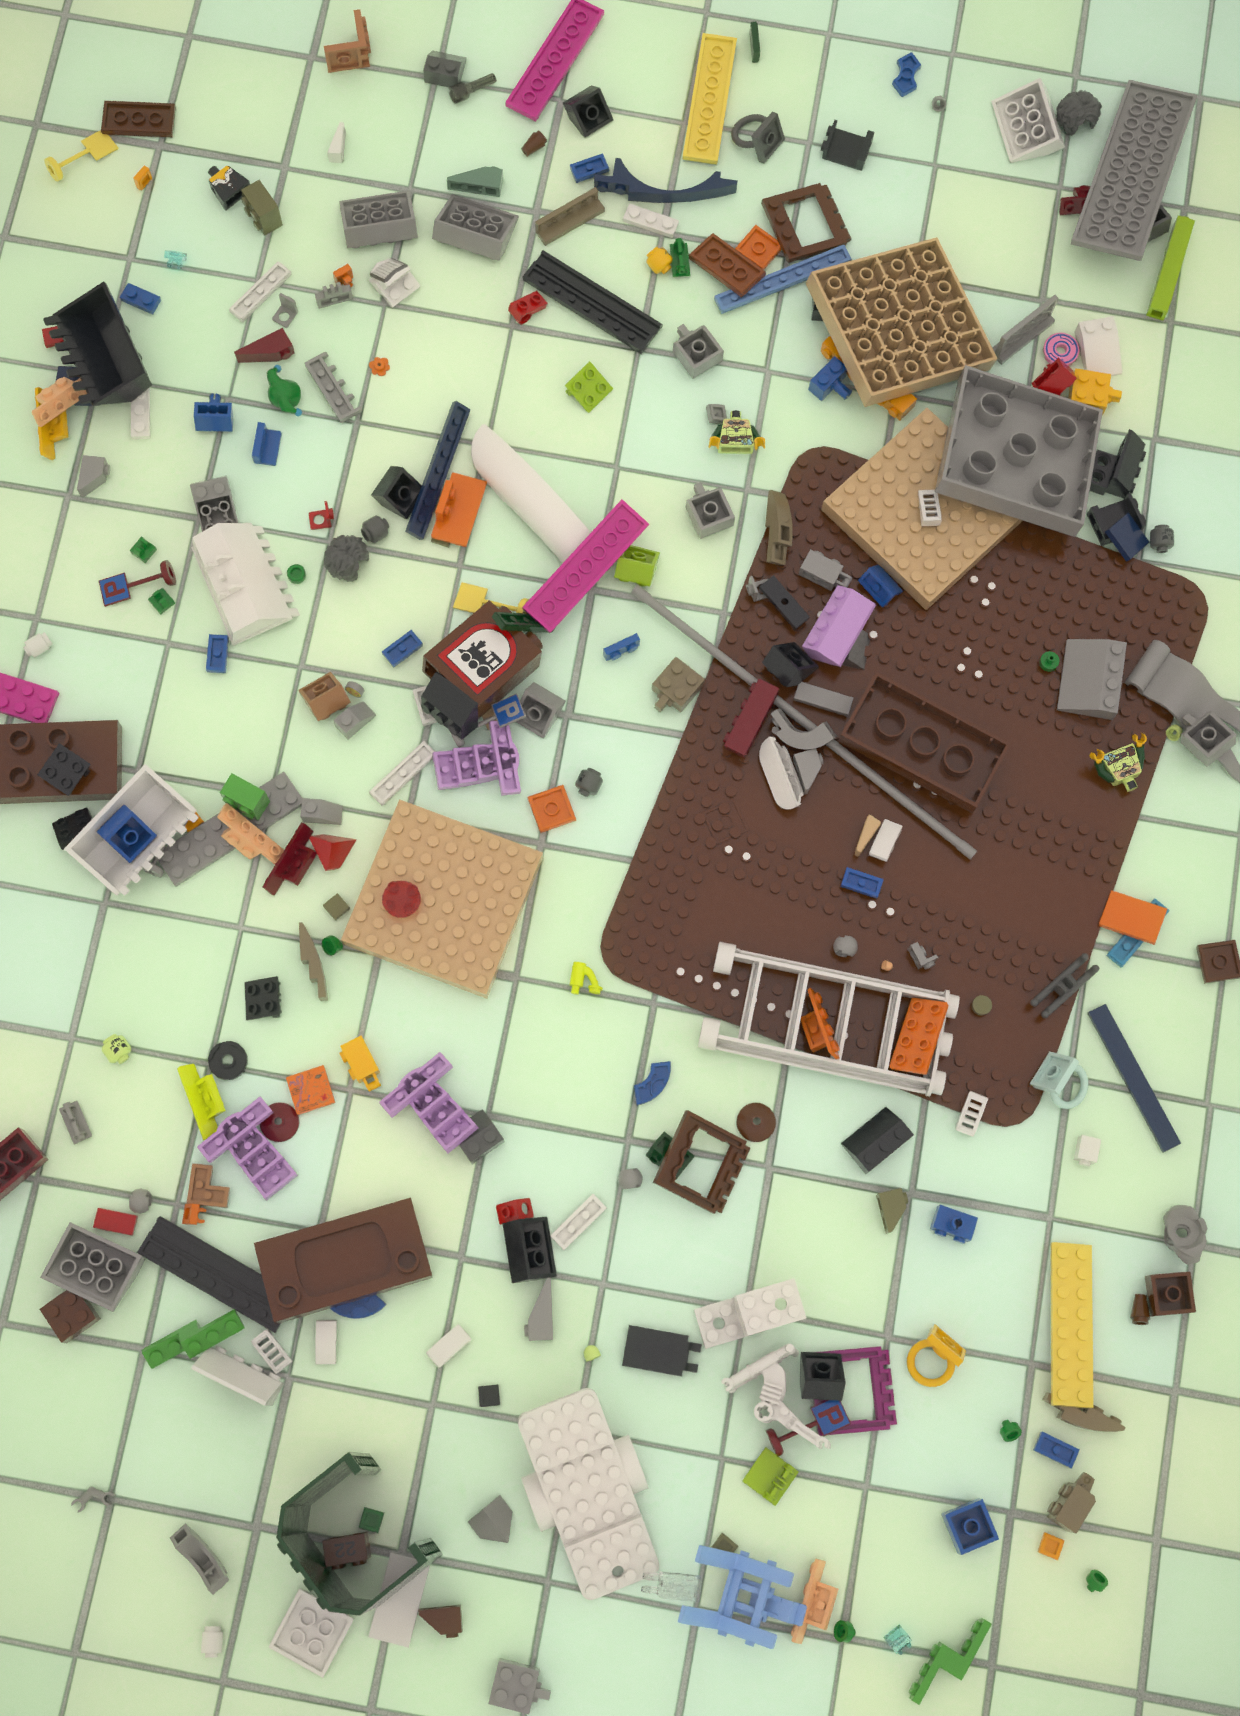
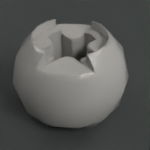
M839 936L833 944V949L838 956L847 957L848 955L853 957L858 950V943L851 936Z
M637 1168L621 1170L618 1175V1182L622 1189L638 1188L642 1184L643 1176Z
M135 1189L131 1192L132 1196L129 1198V1208L134 1213H146L149 1210L148 1206H151L152 1195L146 1189Z

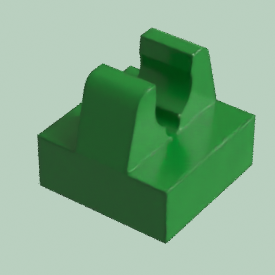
M141 536L130 549V552L146 563L156 552L157 548Z
M163 588L155 591L148 598V601L160 615L175 604L174 600Z

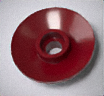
M281 1102L269 1105L274 1113L260 1123L263 1135L274 1142H284L291 1139L299 1128V1116L296 1110L289 1104ZM277 1118L282 1119V1123L280 1125L275 1124V1120Z

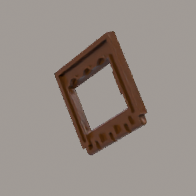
M821 183L762 199L761 204L787 263L818 255L841 245L846 246L852 240L847 228H844L846 225L841 214L838 213L839 210L834 199L831 198L832 194L827 185L821 186ZM816 196L834 238L802 247L783 205H790Z
M685 1110L653 1183L710 1213L715 1214L716 1211L722 1213L727 1203V1200L722 1197L723 1195L729 1197L735 1185V1182L730 1179L731 1177L738 1178L743 1167L739 1159L745 1161L751 1148L746 1146L747 1141L691 1111ZM698 1129L730 1145L707 1198L701 1196L695 1190L675 1182L678 1170L682 1167L685 1160L684 1157L687 1150L690 1149L693 1142L692 1139Z

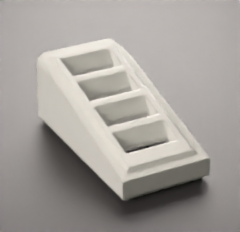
M339 122L327 152L328 160L331 163H343L346 139L344 122Z
M918 490L921 526H940L942 519L938 493L935 490ZM923 495H933V498H923ZM924 502H934V504H924ZM925 508H934V510H925ZM926 514H935V516H926Z
M969 1091L955 1125V1130L974 1137L988 1097ZM971 1099L981 1102V1106L970 1102ZM968 1107L974 1108L979 1111L978 1113L973 1112L971 1110H968ZM965 1115L972 1116L975 1120L966 1118ZM964 1122V1123H967V1124H969V1125H972V1128H971V1127H968V1126H966V1125H963L962 1123Z
M269 1329L264 1330L251 1341L252 1345L276 1375L293 1362ZM266 1337L270 1339L262 1346L259 1345ZM273 1343L274 1347L265 1353L264 1350ZM277 1350L280 1352L273 1359L269 1358ZM283 1356L285 1360L275 1366L274 1363Z

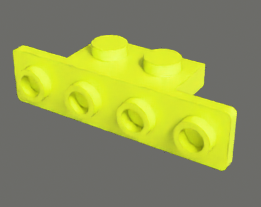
M195 1064L183 1065L178 1067L177 1070L200 1133L205 1141L217 1131L218 1126L215 1117L226 1110L213 1075H206L200 1079Z

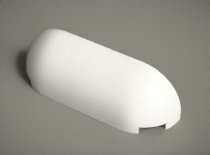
M768 737L760 747V763L776 803L784 809H793L801 805V797L804 796L802 786L786 747H781L775 741L776 738Z

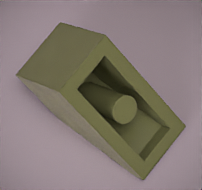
M902 1188L876 1195L886 1234L894 1230L907 1208L908 1197L906 1192L902 1191Z

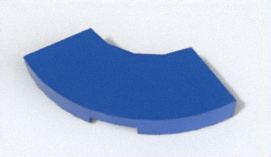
M671 1061L651 1063V1071L648 1077L642 1083L634 1085L636 1106L653 1100L663 1091L670 1077Z
M377 1295L330 1309L343 1317L359 1319L376 1314L387 1304Z

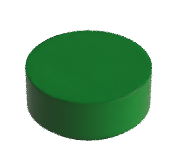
M294 564L288 568L287 577L291 583L300 584L305 580L306 572L303 566Z

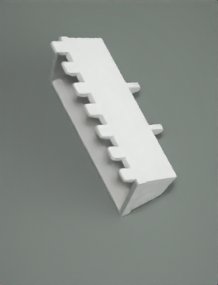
M217 523L192 537V551L233 646L292 620V617L300 616L297 608H288L287 603L294 602L292 595L282 594L281 592L282 589L288 588L286 581H276L275 576L282 574L280 567H270L269 562L276 561L275 555L273 553H264L263 551L264 548L270 547L269 541L267 539H258L257 535L265 533L263 527L253 526L252 523Z

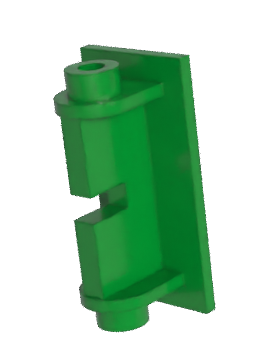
M677 238L674 244H670V255L673 258L671 263L672 277L690 276L688 245L682 241V238Z

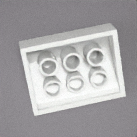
M1041 78L991 101L1011 163L1050 155L1065 148L1047 88Z
M217 1345L215 1348L207 1349L191 1367L192 1370L264 1406L274 1405L284 1385L280 1381V1376L272 1372L267 1375L262 1372V1367L253 1363L249 1366L244 1363V1358L235 1354L231 1357L226 1354V1349Z

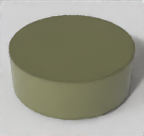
M977 996L972 1002V1010L977 1015H986L992 1009V1002L987 996Z

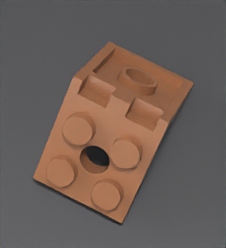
M360 9L353 10L358 41L324 46L328 73L370 67L368 53H371L366 18L361 16Z

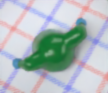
M275 365L274 368L267 371L269 401L283 412L301 416L302 410L294 408L298 405L301 398L299 385L292 380L281 379L277 375L282 370L281 366Z

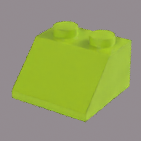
M631 545L618 558L614 578H618L622 582H634L642 587L650 586L660 552Z

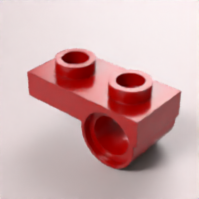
M535 291L511 302L508 311L522 325L531 318L532 314L545 309L548 303L538 291Z

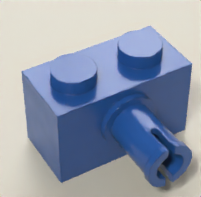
M834 356L810 380L808 390L820 401H823L833 390L846 400L851 395L852 390L842 383L847 374L845 365Z
M214 393L209 395V402H194L195 431L233 432L232 403H220L221 396L217 393L215 394V399Z
M938 1205L930 1229L935 1230L934 1234L946 1237V1235L954 1237V1241L965 1244V1241L969 1242L972 1240L978 1217Z

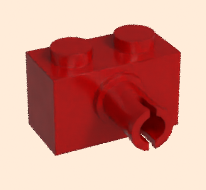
M1058 357L1052 364H1047V368L1044 367V372L1032 382L1034 388L1060 396L1077 378L1073 370Z

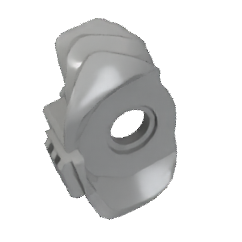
M1174 1205L1163 1217L1165 1225L1164 1244L1170 1250H1173L1185 1264L1198 1263L1207 1243L1205 1235L1208 1228L1203 1218L1198 1217L1193 1207ZM1178 1229H1185L1187 1236L1181 1238L1176 1234V1231Z

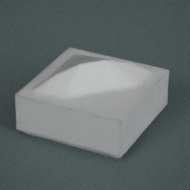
M708 404L706 406L709 423L723 424V419H727L725 405Z

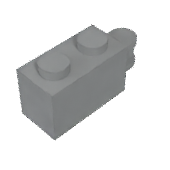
M811 549L798 574L832 591L834 586L837 587V585L848 588L852 580L851 576L842 572L843 565L839 561L829 559L821 552Z

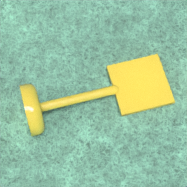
M100 130L81 140V143L86 148L85 150L59 164L50 156L45 158L44 162L50 175L58 182L63 179L61 167L87 153H90L97 161L118 150L119 147L109 135L102 134Z
M461 582L453 608L475 613L483 604L489 601L485 599L488 589ZM521 599L518 607L494 601L491 602L496 607L505 606L516 613L527 614L522 607L529 599Z

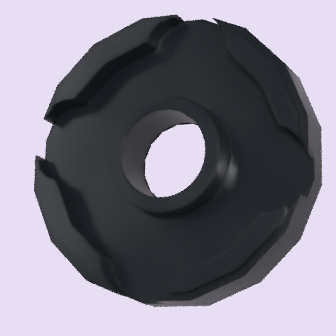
M233 1041L216 1044L210 1051L208 1056L209 1068L219 1079L234 1080L245 1072L248 1065V1056L245 1049L238 1043ZM228 1055L232 1056L233 1063L225 1066L223 1058Z

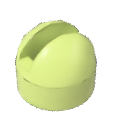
M1177 724L1171 725L1166 730L1167 738L1171 741H1177L1183 733L1182 728Z
M589 1345L584 1350L586 1362L601 1356L600 1351L594 1345Z

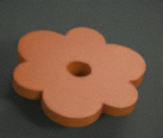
M376 357L374 361L369 363V368L372 369V374L384 376L386 371L390 370L387 358L380 359Z

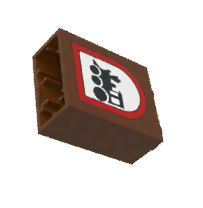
M490 600L423 655L422 672L430 679L434 673L439 672L478 703V719L492 708V704L504 698L539 667L542 655L541 649L543 648L539 638L532 632L524 634L522 631L501 630L493 620L492 615L494 612H512L505 606H501L498 609Z

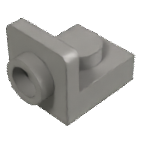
M918 942L910 945L908 948L918 970L923 967L925 970L931 968L938 959L937 954L926 959V951L922 945L919 946Z

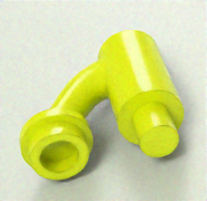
M573 962L569 984L572 986L571 993L579 994V989L583 987L586 975L591 982V985H588L589 993L600 994L603 988L599 986L592 969L586 966L587 964Z

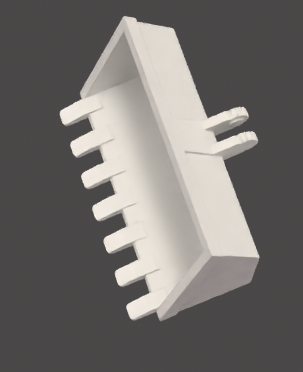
M144 764L64 850L116 896L119 893L125 896L130 891L126 887L132 880L138 883L141 879L138 873L143 868L149 871L153 867L149 861L154 856L160 859L164 855L161 851L162 847L165 844L170 847L173 846L176 841L172 837L177 832L183 835L187 831L183 825L188 820L194 823L198 819V816L195 814L197 810L151 768ZM123 805H126L157 835L131 863L125 860L97 833Z

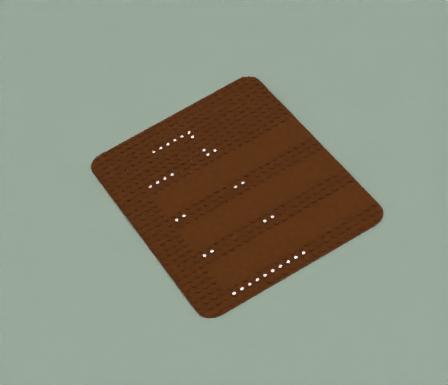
M826 446L811 448L798 456L791 466L781 493L786 495L792 517V546L787 547L786 563L783 566L766 562L770 530L767 527L718 649L756 679H761L778 687V696L816 726L827 721L837 735L834 739L837 742L875 672L888 677L1010 742L1011 745L973 814L838 742L956 836L975 848L977 852L971 860L967 858L954 845L826 745L816 748L817 753L822 755L823 764L809 792L801 797V805L793 809L780 807L773 797L760 763L759 751L762 743L768 737L776 738L775 741L781 747H786L791 760L794 754L811 749L794 748L783 742L776 735L781 728L776 727L772 721L773 716L771 713L779 709L774 704L746 758L725 749L723 739L727 732L731 733L734 727L732 722L735 716H740L742 712L740 707L744 699L749 698L751 686L714 658L604 928L600 945L603 962L614 976L626 983L739 1027L752 964L733 961L730 975L713 972L719 942L734 944L736 948L748 952L938 992H944L945 989L950 990V994L959 996L960 1000L956 1018L946 1017L944 1032L953 1034V1040L949 1056L939 1055L937 1070L946 1072L942 1095L931 1093L929 1097L922 1093L900 1090L961 1113L969 1091L988 1097L980 1121L1000 1127L1017 1125L1029 1118L1040 1103L1044 1091L1034 1088L1030 1085V1082L1048 1053H1057L1079 989L1048 1018H1042L1041 1013L1059 997L1055 991L1051 992L1036 1007H1032L1030 1001L1083 953L1088 954V960L1071 976L1078 980L1085 973L1101 928L1099 922L1111 890H1114L1165 744L1167 738L1166 730L1171 726L1174 718L1167 709L1137 692L1138 688L1132 684L1126 685L1125 681L1153 640L1165 643L1170 648V653L1192 664L1207 623V601L1200 588L1184 576L1135 558H1131L1126 562L1123 556L1114 550L1078 537L1022 521L927 610L898 583L897 585L903 592L894 596L885 607H881L858 581L868 568L878 564L821 510L823 501L868 460L837 448ZM810 549L821 552L829 559L839 561L843 565L842 572L852 577L848 588L860 593L876 605L862 629L868 633V638L870 639L869 646H865L864 656L867 657L865 669L862 670L843 665L839 667L812 659L819 667L802 681L853 697L848 717L794 701L798 685L791 687L783 686L774 674H771L762 663L773 645L795 642L805 652L802 645L836 589L834 586L832 591L798 575L800 567ZM774 575L809 615V620L794 630L768 598L754 602L746 588L750 576H753L754 581L757 582L770 579ZM759 585L757 587L758 593L763 594L762 591L759 589ZM1067 639H1109L1127 642L1118 713L1113 720L1057 710ZM1049 651L1056 653L1059 657V665L1051 672L1044 671L1039 664L1041 656ZM784 713L795 728L801 731H807L804 727L798 724L790 716ZM1141 733L1146 735L1147 740L1143 744L1145 750L1144 766L1141 774L1134 778L1138 788L1127 792L1123 783L1113 786L1098 776L1094 765L1095 760L1089 756L1091 752L1095 753L1097 757V749L1107 754L1132 743L1135 746L1136 742L1133 741L1132 736L1136 734L1138 740H1140ZM735 799L750 831L741 834V831L746 828L734 803L727 804L725 802ZM720 804L719 809L707 813L706 816L718 841L728 836L734 839L716 846L717 841L711 836L705 823V815L700 812ZM723 814H728L733 818V825L729 829H723V826L728 827L731 824V819L728 816L718 820ZM868 814L879 820L881 825L863 852L857 857L854 855L865 820ZM885 819L903 826L887 862L869 855L874 840ZM847 867L884 879L877 899L840 887ZM846 935L856 939L858 950L853 957L848 955L847 957H841L835 954L833 944L839 936L845 937ZM918 942L919 946L922 945L927 954L925 956L926 959L937 954L938 959L935 961V965L926 970L924 967L918 970L908 951L910 945ZM884 960L893 964L892 970H883L881 968L882 962ZM762 967L750 1027L751 1032L785 1044L798 974ZM809 977L807 989L812 988L821 995L823 999L821 1005L828 1014L827 1022L834 1031L832 1035L834 1040L844 984ZM855 986L842 1061L877 1068L890 999L889 993ZM807 989L801 1017L814 1011ZM980 995L987 996L992 1002L991 1011L983 1016L975 1014L972 1010L973 1000ZM901 996L889 1065L912 998ZM800 1020L795 1049L830 1058L831 1054L828 1052L827 1047L814 1053L811 1051ZM888 1067L889 1071L908 1074L922 1078L924 1076L923 1074L893 1070L890 1067ZM971 1099L970 1102L981 1106V1102ZM968 1107V1110H971L973 1112L978 1113L979 1111L974 1108Z

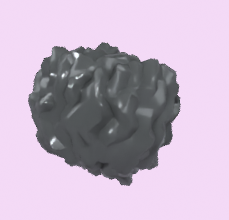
M1085 90L1071 92L1059 102L1056 108V119L1060 126H1063L1067 135L1072 136L1085 120L1089 121L1091 129H1094L1101 115L1102 105L1090 92Z
M340 535L337 538H333L330 546H327V550L324 552L325 568L333 578L344 579L347 582L357 580L358 561H369L370 559L369 552L366 549L367 545L362 542L363 538L355 537L354 535Z

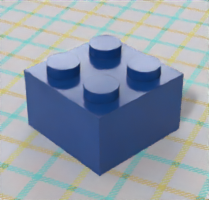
M123 805L97 831L129 863L157 836L126 805Z
M977 1498L941 1514L957 1554L963 1555L999 1540L983 1499Z

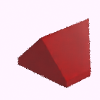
M326 834L309 837L325 871L339 869L357 840Z

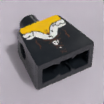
M212 166L208 171V174L211 176L209 179L210 188L227 211L243 197L241 189L250 185V182L230 166H225L221 170L216 166Z

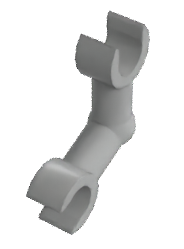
M91 1486L80 1498L73 1500L71 1506L77 1501L80 1502L82 1506L78 1512H81L92 1497L102 1500L104 1505L110 1506L112 1503L106 1501V1496H116V1494L112 1491L103 1492Z

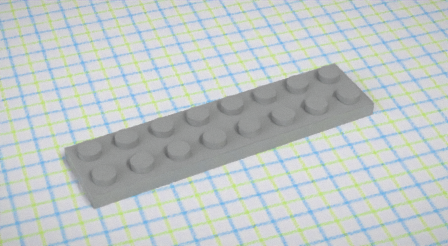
M285 772L280 773L259 787L266 792L270 803L259 821L254 818L249 821L258 829L264 831L302 806V797ZM218 814L176 840L173 846L164 848V855L158 861L175 887L236 849L221 837L224 830L229 827L217 818Z

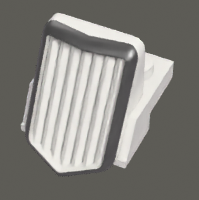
M388 258L376 263L370 272L371 278L369 279L379 295L381 294L391 308L421 287L410 272V267L394 258Z

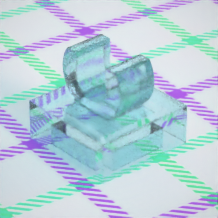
M165 250L164 258L169 259L167 267L172 268V263L175 261L177 269H181L182 261H187V253Z
M900 1624L883 1637L896 1654L902 1655L901 1650L905 1646L911 1648L910 1642L912 1639Z

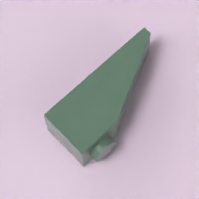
M485 166L447 177L448 190L500 197L503 184V169L498 167Z

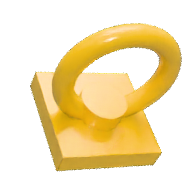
M934 1324L929 1330L927 1339L917 1342L909 1350L907 1368L912 1378L919 1384L927 1387L941 1386L950 1380L955 1371V1365L959 1367L964 1361L966 1350ZM932 1347L938 1356L944 1360L947 1359V1369L942 1376L929 1379L919 1374L915 1367V1357L921 1349Z

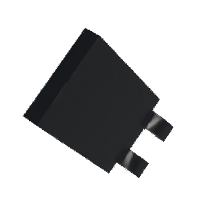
M629 1325L622 1366L681 1377L683 1371L697 1373L698 1364L687 1363L689 1351L700 1353L702 1344L688 1342V1335Z

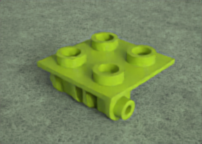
M590 361L564 385L567 388L565 392L569 396L573 395L588 413L613 390L612 386Z
M765 1447L742 1482L776 1506L799 1471Z

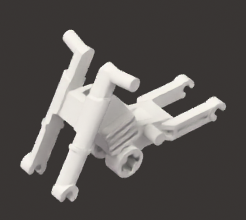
M786 1344L778 1350L770 1352L751 1365H746V1368L731 1377L724 1378L721 1381L722 1384L727 1386L725 1390L733 1394L738 1388L754 1378L756 1380L762 1374L764 1385L759 1396L761 1402L754 1408L755 1417L763 1423L779 1421L787 1429L795 1431L819 1449L823 1448V1443H825V1448H831V1443L828 1439L821 1437L805 1426L783 1403L786 1394V1373L779 1363L783 1362L782 1360L790 1355L793 1357L799 1355V1351L792 1344ZM762 1408L764 1410L767 1409L770 1413L768 1417L760 1413Z

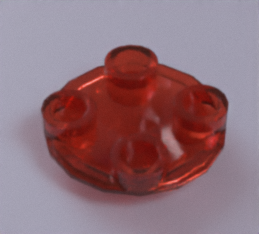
M407 881L390 882L382 895V904L385 910L397 918L412 915L421 903L418 887Z

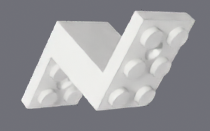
M795 1278L694 1309L705 1349L807 1318ZM778 1298L786 1301V1308L784 1310H778L775 1307V1301ZM719 1317L724 1320L725 1324L722 1329H716L713 1326L715 1318Z

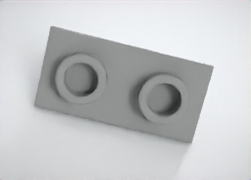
M78 1101L64 1103L63 1107L59 1108V1111L73 1144L75 1145L92 1137Z

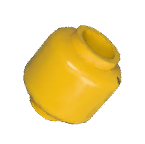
M657 246L646 255L648 257L646 263L655 274L661 272L665 274L672 268L670 264L673 258L664 247L658 248Z

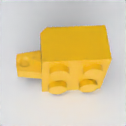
M1075 368L1074 374L1077 379L1069 387L1068 399L1102 409V415L1108 403L1120 402L1122 391L1115 390L1110 386L1111 374Z

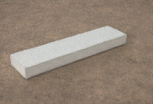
M277 261L229 308V312L243 323L292 275V272L281 262Z
M423 741L373 787L369 794L383 807L433 760L432 753L435 751Z

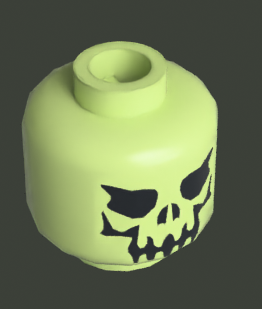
M113 1034L102 1042L104 1044L102 1052L110 1063L118 1062L122 1064L130 1058L128 1054L132 1048L124 1036Z

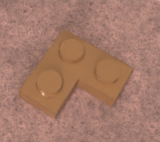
M192 1163L187 1204L193 1203L202 1206L228 1208L230 1188L211 1186L212 1165Z

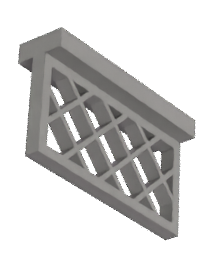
M1056 294L1001 336L999 343L992 347L998 358L997 361L1001 365L1054 324L1055 319L1051 315L1059 299Z

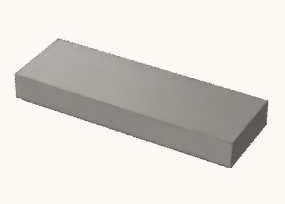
M801 682L798 684L794 701L848 717L853 697Z

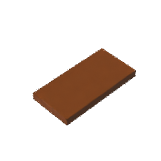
M714 233L689 254L691 261L741 298L766 276V271Z

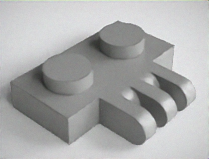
M340 282L336 283V287L330 284L329 289L326 286H322L323 290L315 294L318 309L353 300L350 284L341 285Z

